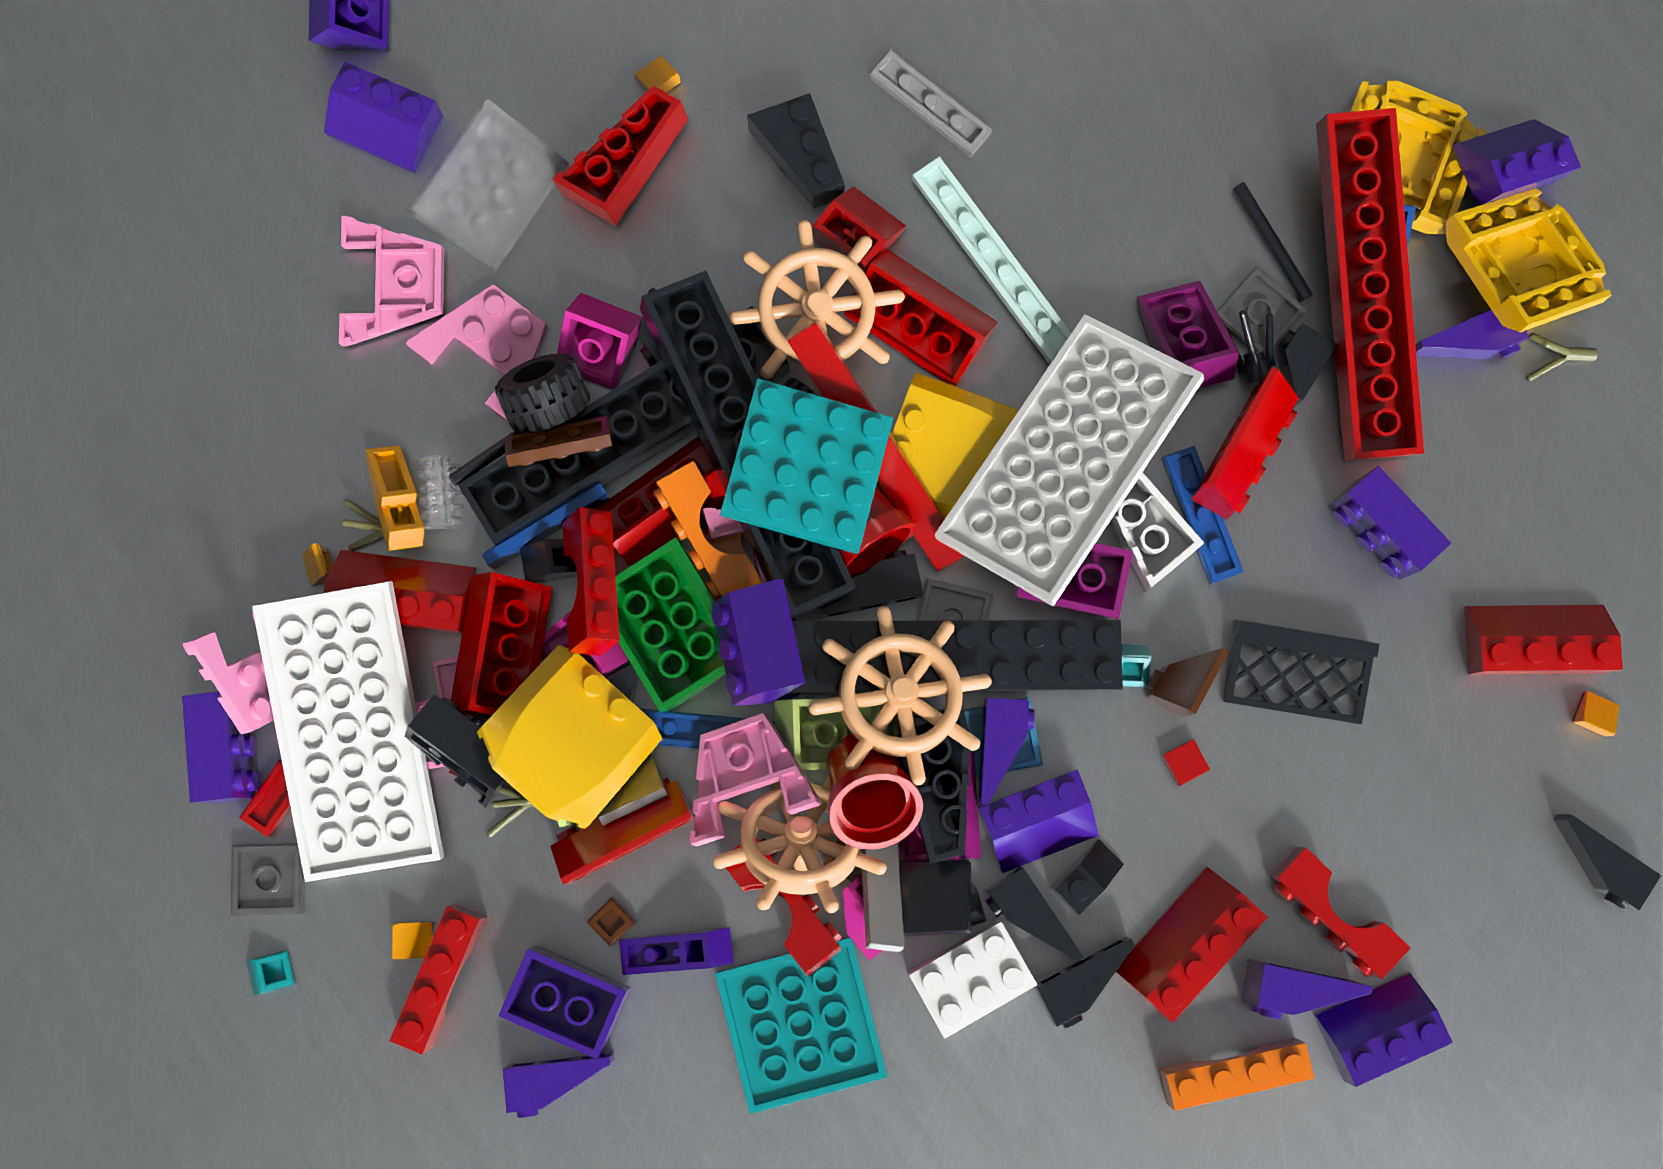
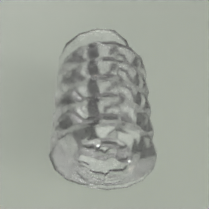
M432 455L417 459V465L424 468L418 472V479L424 481V483L419 485V492L426 495L420 499L419 503L420 506L428 508L420 514L421 519L428 522L424 524V529L452 528L465 522V518L455 516L454 513L464 509V504L456 503L453 500L456 497L462 496L463 493L460 490L453 489L452 485L454 484L449 479L451 472L460 468L461 464L451 462V457Z

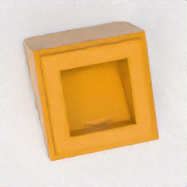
M662 56L635 73V77L646 91L655 86L667 93L681 83L678 72Z
M314 543L302 555L311 586L324 584L332 567L328 549L318 543Z
M1585 691L1573 723L1604 737L1614 736L1617 730L1619 705L1594 693Z
M433 922L393 923L392 959L425 958L433 939Z

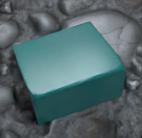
M1122 644L1123 686L1146 687L1149 680L1151 653L1148 646Z
M287 950L247 961L254 995L295 984Z

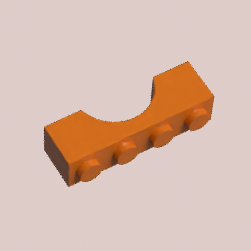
M694 461L655 482L658 487L657 490L653 491L656 499L663 510L669 507L676 519L671 522V525L680 540L688 539L693 548L688 554L697 570L699 571L704 568L708 574L710 581L705 584L716 601L728 592L763 583L746 553L721 552L712 547L705 539L700 528L699 518L701 507L711 491Z
M1297 1038L1264 1044L1256 1050L1234 1057L1211 1061H1190L1159 1068L1167 1105L1175 1111L1315 1079L1306 1042Z

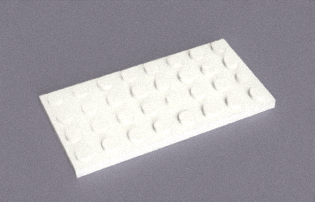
M1084 314L935 533L936 539L1049 605L1054 606L1203 382V373Z
M384 582L252 606L305 882L441 860L444 857L426 757L425 754L404 737L407 726L417 715V709L393 582Z

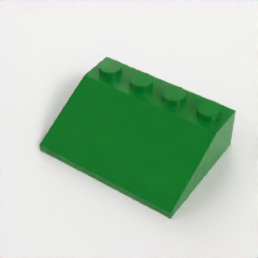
M677 537L616 575L619 644L660 712L673 710L726 674L724 662L719 654L717 628L712 620V603L716 600Z

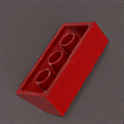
M886 248L870 263L865 274L871 283L874 293L901 290L905 298L903 302L898 304L876 306L870 333L947 384L956 387L984 347L998 321ZM860 309L846 310L843 315L858 324Z
M1272 367L1253 388L1191 500L1226 520L1235 511L1239 514L1243 511L1250 499V495L1246 494L1251 483L1256 485L1266 470V467L1262 466L1263 461L1267 455L1270 457L1274 455L1282 439L1277 437L1282 427L1288 429L1297 415V411L1293 408L1299 398L1281 372L1275 367Z
M699 436L596 508L597 510L612 512L614 547L629 567L675 537L679 539L671 525V522L676 518L669 507L664 510L662 509L653 491L658 489L655 482L694 461L711 491L701 507L700 525L705 522L702 513L703 509L716 508V510L722 508L725 491Z
M340 550L326 577L323 593L392 581L401 627L462 635L471 577L476 574L477 568Z
M495 572L472 575L451 701L459 707L461 714L490 718L540 665L552 587Z
M1604 605L1465 606L1468 675L1590 674L1623 670L1621 635Z
M668 777L663 779L662 781L668 796L606 825H602L597 815L585 829L577 831L575 826L557 834L558 842L550 845L563 885L574 883L694 820L693 808L680 782L675 780L670 783Z
M1205 867L1136 943L1116 973L1165 1019L1174 1023L1268 917L1242 892L1209 867Z

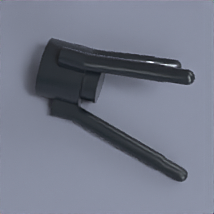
M1241 310L1239 316L1248 353L1243 355L1244 361L1240 353L1238 354V373L1244 374L1246 383L1260 382L1271 367L1276 365L1274 358L1273 314L1268 313L1266 315V355H1264L1263 350L1256 351L1246 312Z

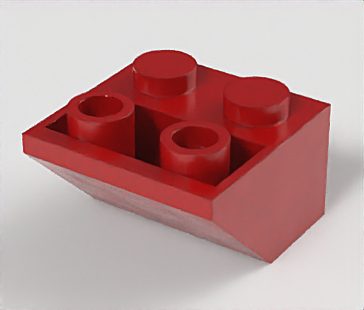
M855 186L835 198L812 225L813 239L826 249L837 251L845 256L849 254L862 236L870 237L872 246L858 263V266L864 273H866L870 263L886 248L889 250L906 229L905 224Z

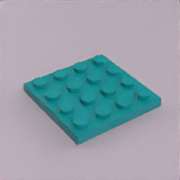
M757 378L719 516L858 554L893 417Z
M850 937L840 939L837 944L840 946L841 951L808 977L790 953L715 973L749 1114L888 1077L853 940Z

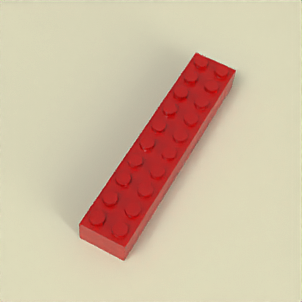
M1396 108L1326 114L1316 123L1333 336L1334 342L1338 344L1335 348L1344 462L1424 454Z

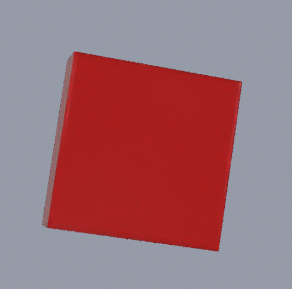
M1194 739L1161 755L1177 786H1181L1210 771Z

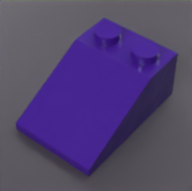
M1248 959L1241 1001L1250 1004L1251 1011L1257 1012L1259 1015L1281 1019L1282 1013L1296 1015L1369 995L1372 993V986L1353 980Z

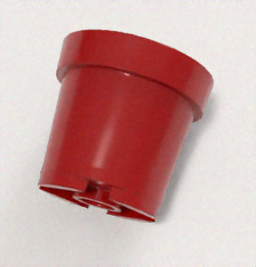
M877 486L859 553L854 554L838 549L851 578L867 572L881 560H886V554L898 551L910 539L916 529V525L901 509H896Z
M851 733L841 739V744L834 751L832 747L826 760L831 789L828 799L830 825L835 835L852 847L859 849L885 848L903 840L915 829L923 812L922 797L917 786L911 781L910 775L903 770L896 756L885 755L871 749L857 769L849 770L845 765V761L859 742Z

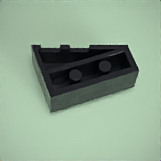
M810 93L747 115L748 129L751 134L765 147L769 156L784 170L788 179L813 209L831 203L835 198L844 193L845 184Z
M434 694L407 726L404 737L437 766L442 763L457 774L454 781L458 785L464 787L468 783L481 795L478 802L486 808L507 781L492 769L488 760L490 754L483 738L479 739L477 731L484 724L473 718L469 720L459 712V707L453 701L446 697L441 699Z

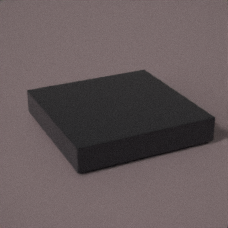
M968 859L939 861L932 864L929 862L899 864L904 936L971 933V862Z

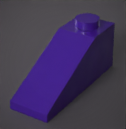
M1490 310L1419 341L1416 344V356L1489 359L1499 354L1501 359H1504L1520 351L1519 344L1530 336L1527 330L1518 332L1502 326L1493 311Z
M984 699L978 804H989L1025 741L1028 729L1033 730L1035 710L1029 709V700Z
M730 927L619 940L622 975L708 969L734 963Z
M614 1053L602 1054L598 1059L587 1055L507 1065L503 1068L506 1113L517 1112L518 1118L538 1115V1109L545 1108L609 1066L615 1060Z

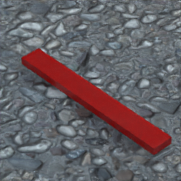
M818 321L787 341L824 398L877 413ZM890 433L878 481L896 509L903 510L916 525L913 535L938 572L961 559L964 555L936 539L935 533L945 520V516Z

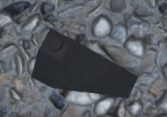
M962 706L956 723L969 732ZM944 709L937 710L942 714L944 713ZM918 714L913 715L917 736L934 727V725ZM899 719L891 721L888 724L891 736L902 738ZM949 735L934 748L921 753L926 779L923 784L916 785L923 801V812L917 825L930 864L965 854L967 786H969L970 774H968L969 753H971V750ZM897 757L903 770L910 775L907 757Z

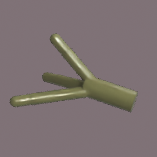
M1531 333L1529 335L1530 340L1560 353V357L1529 374L1527 380L1532 381L1568 360L1595 361L1598 355L1597 349L1565 347Z
M349 499L344 500V505L371 523L344 519L341 522L343 526L376 531L348 546L350 551H354L384 536L377 517Z
M503 786L499 792L514 798L493 801L491 806L493 808L518 807L488 830L487 836L492 837L527 808L535 806L518 791Z

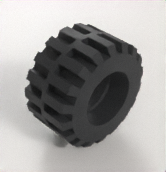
M561 353L539 356L514 367L497 382L498 384L494 388L510 427H512V430L522 433L547 430L570 420L586 407L591 397L575 357L570 356V354Z

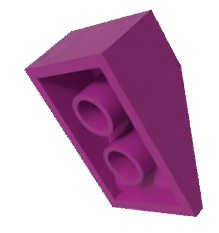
M1201 281L1137 296V305L1150 347L1203 373L1204 380L1199 388L1235 378L1239 352Z

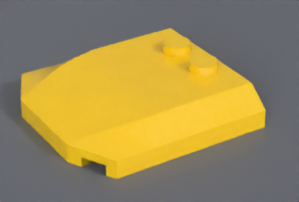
M1362 81L1356 91L1349 112L1396 108L1404 204L1416 206L1412 229L1424 234H1446L1445 222L1452 214L1457 213L1468 184L1453 145L1485 135L1486 131L1482 127L1477 130L1465 118L1468 113L1460 105L1401 81H1387L1385 85H1368L1369 81Z
M1537 188L1454 213L1445 222L1447 245L1502 326L1518 332L1598 305L1611 296L1610 289L1604 291L1601 277L1606 274V270L1602 260L1568 212L1559 204L1552 208L1541 200L1538 196L1542 192Z
M916 372L908 389L892 436L946 518L1019 410ZM877 481L876 486L894 506L879 481Z
M558 645L477 731L479 739L483 738L490 754L488 760L495 772L547 818L557 821L564 819L579 824L577 827L583 829L591 824L662 740L655 722L581 655L570 653L568 648Z

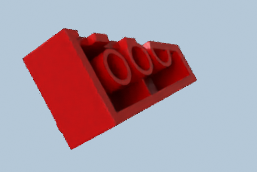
M652 86L622 114V119L611 129L606 128L598 136L599 140L589 150L580 152L573 159L574 163L564 173L560 171L552 178L562 196L616 227L688 121V116L682 102L661 89Z

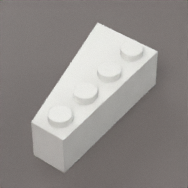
M1143 472L1110 520L1123 548L1133 551L1131 563L1145 591L1152 588L1204 544Z

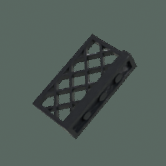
M1234 620L1232 633H1235L1223 698L1224 702L1362 725L1373 659L1378 656L1380 644L1353 638ZM1242 642L1255 644L1263 655L1248 667L1240 657ZM1263 646H1269V647H1275V648H1273L1272 650H1270V651L1267 653V651L1264 649ZM1282 649H1288L1297 662L1281 672L1271 657ZM1297 651L1308 654L1301 658ZM1317 654L1323 655L1331 667L1315 678L1305 662ZM1331 657L1342 658V660L1335 663ZM1267 660L1277 676L1261 686L1251 671ZM1350 660L1363 662L1361 676L1349 683L1339 668ZM1238 664H1240L1243 670L1237 674ZM1301 666L1311 681L1295 692L1285 676ZM1333 672H1336L1345 687L1329 697L1319 682ZM1247 674L1257 690L1246 698L1233 696L1235 682ZM1281 680L1291 696L1281 703H1274L1265 691ZM1357 685H1359L1358 693L1353 689ZM1315 686L1325 701L1314 709L1307 708L1299 696ZM1347 692H1350L1356 700L1354 715L1341 714L1333 702ZM1261 694L1265 701L1256 700L1254 698ZM1295 700L1300 707L1288 704ZM1330 706L1333 712L1323 711V709Z

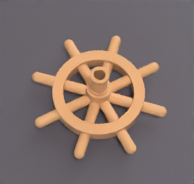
M801 220L798 223L801 250L785 256L774 266L754 251L745 252L743 256L745 263L765 277L759 293L758 308L732 311L728 317L732 325L760 323L765 338L775 349L760 370V374L764 379L772 378L786 359L802 365L787 341L817 321L826 334L827 323L847 338L843 343L835 346L843 360L853 355L860 348L881 364L888 362L889 353L867 336L873 325L875 307L901 303L905 295L901 290L873 292L866 274L858 266V263L872 246L870 237L862 236L849 254L845 256L834 250L815 248L811 223L808 220ZM817 266H824L835 270L822 289L820 287ZM804 267L807 291L788 278L787 275ZM846 279L852 284L857 295L833 298ZM779 287L799 303L772 306V299L776 288ZM860 309L857 327L852 326L835 312ZM801 316L786 337L779 330L775 322L777 319Z
M882 606L877 610L881 636L867 642L854 654L833 639H826L823 642V650L846 667L839 686V697L812 701L809 704V711L813 715L841 711L849 730L859 740L845 761V765L849 770L857 769L872 749L889 756L907 757L911 781L915 785H921L926 779L921 753L937 746L947 735L969 750L974 751L980 747V740L958 725L956 721L962 707L963 692L988 688L992 680L987 674L960 678L952 660L942 650V647L955 629L951 621H944L930 641L911 634H895L891 611L888 607ZM900 653L918 657L906 675L903 672ZM885 655L890 678L868 663L879 656ZM929 666L936 671L941 681L917 684ZM858 675L881 690L855 694V684ZM945 695L944 713H940L921 700V698ZM883 705L871 725L859 711V708ZM912 711L934 725V727L917 736ZM899 719L902 738L883 733L891 721Z
M829 775L822 786L811 784L820 798L821 805L810 808L805 816H799L798 813L790 814L786 811L780 781L770 784L772 789L757 798L748 809L728 801H721L718 804L720 814L742 822L740 830L741 848L714 856L713 865L721 869L745 862L750 872L765 884L763 891L757 899V907L760 910L769 909L779 891L789 894H813L818 892L825 910L829 913H834L838 910L839 904L832 887L842 882L853 871L855 866L877 875H882L886 872L887 866L885 862L861 853V849L848 844L842 846L824 839L825 837L835 835L830 821L816 825L823 812L829 814L828 799L831 792ZM781 810L787 823L777 821L769 816ZM758 829L778 836L758 843L755 841ZM785 850L777 865L765 857V855ZM818 851L836 859L822 867L816 852Z

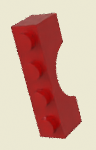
M579 507L562 523L564 555L572 557L577 570L576 598L567 619L568 648L570 653L602 656L620 641L612 512Z
M755 837L756 843L767 840L766 838H763L761 841H759L757 837ZM741 843L733 850L741 848ZM776 852L765 855L769 861L777 865L773 860V857L777 855ZM745 862L725 867L743 892L764 889L765 884L750 872ZM779 891L778 895L788 903L792 914V926L784 946L808 977L841 951L837 942L842 938L829 921L824 925L815 915L820 909L809 894H805L802 897L800 894H789Z
M1297 847L1269 876L1276 883L1273 887L1274 890L1287 902L1294 900L1302 908L1299 914L1313 927L1321 926L1328 933L1325 939L1339 952L1347 951L1354 958L1351 964L1367 978L1371 975L1383 979L1411 947L1384 922L1372 921L1361 926H1351L1342 921L1333 911L1328 898V885L1332 872L1306 847Z
M457 904L446 906L391 1035L390 1042L421 1055L432 1049L445 1019V1010L453 986L464 963L475 948L486 922V916Z

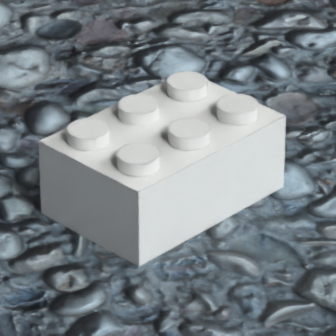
M998 919L907 971L944 1039L1037 986L1002 921Z

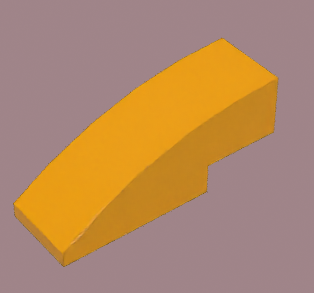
M400 445L366 449L365 454L373 496L388 551L423 546L424 525L416 505V490Z

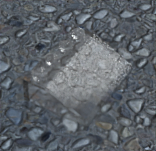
M488 99L479 103L405 212L438 236L493 271H496L555 184L552 178L560 171L563 173L570 162Z

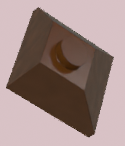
M1221 648L1166 665L1160 671L1155 669L1146 684V687L1150 689L1146 698L1181 717L1196 714L1229 651Z

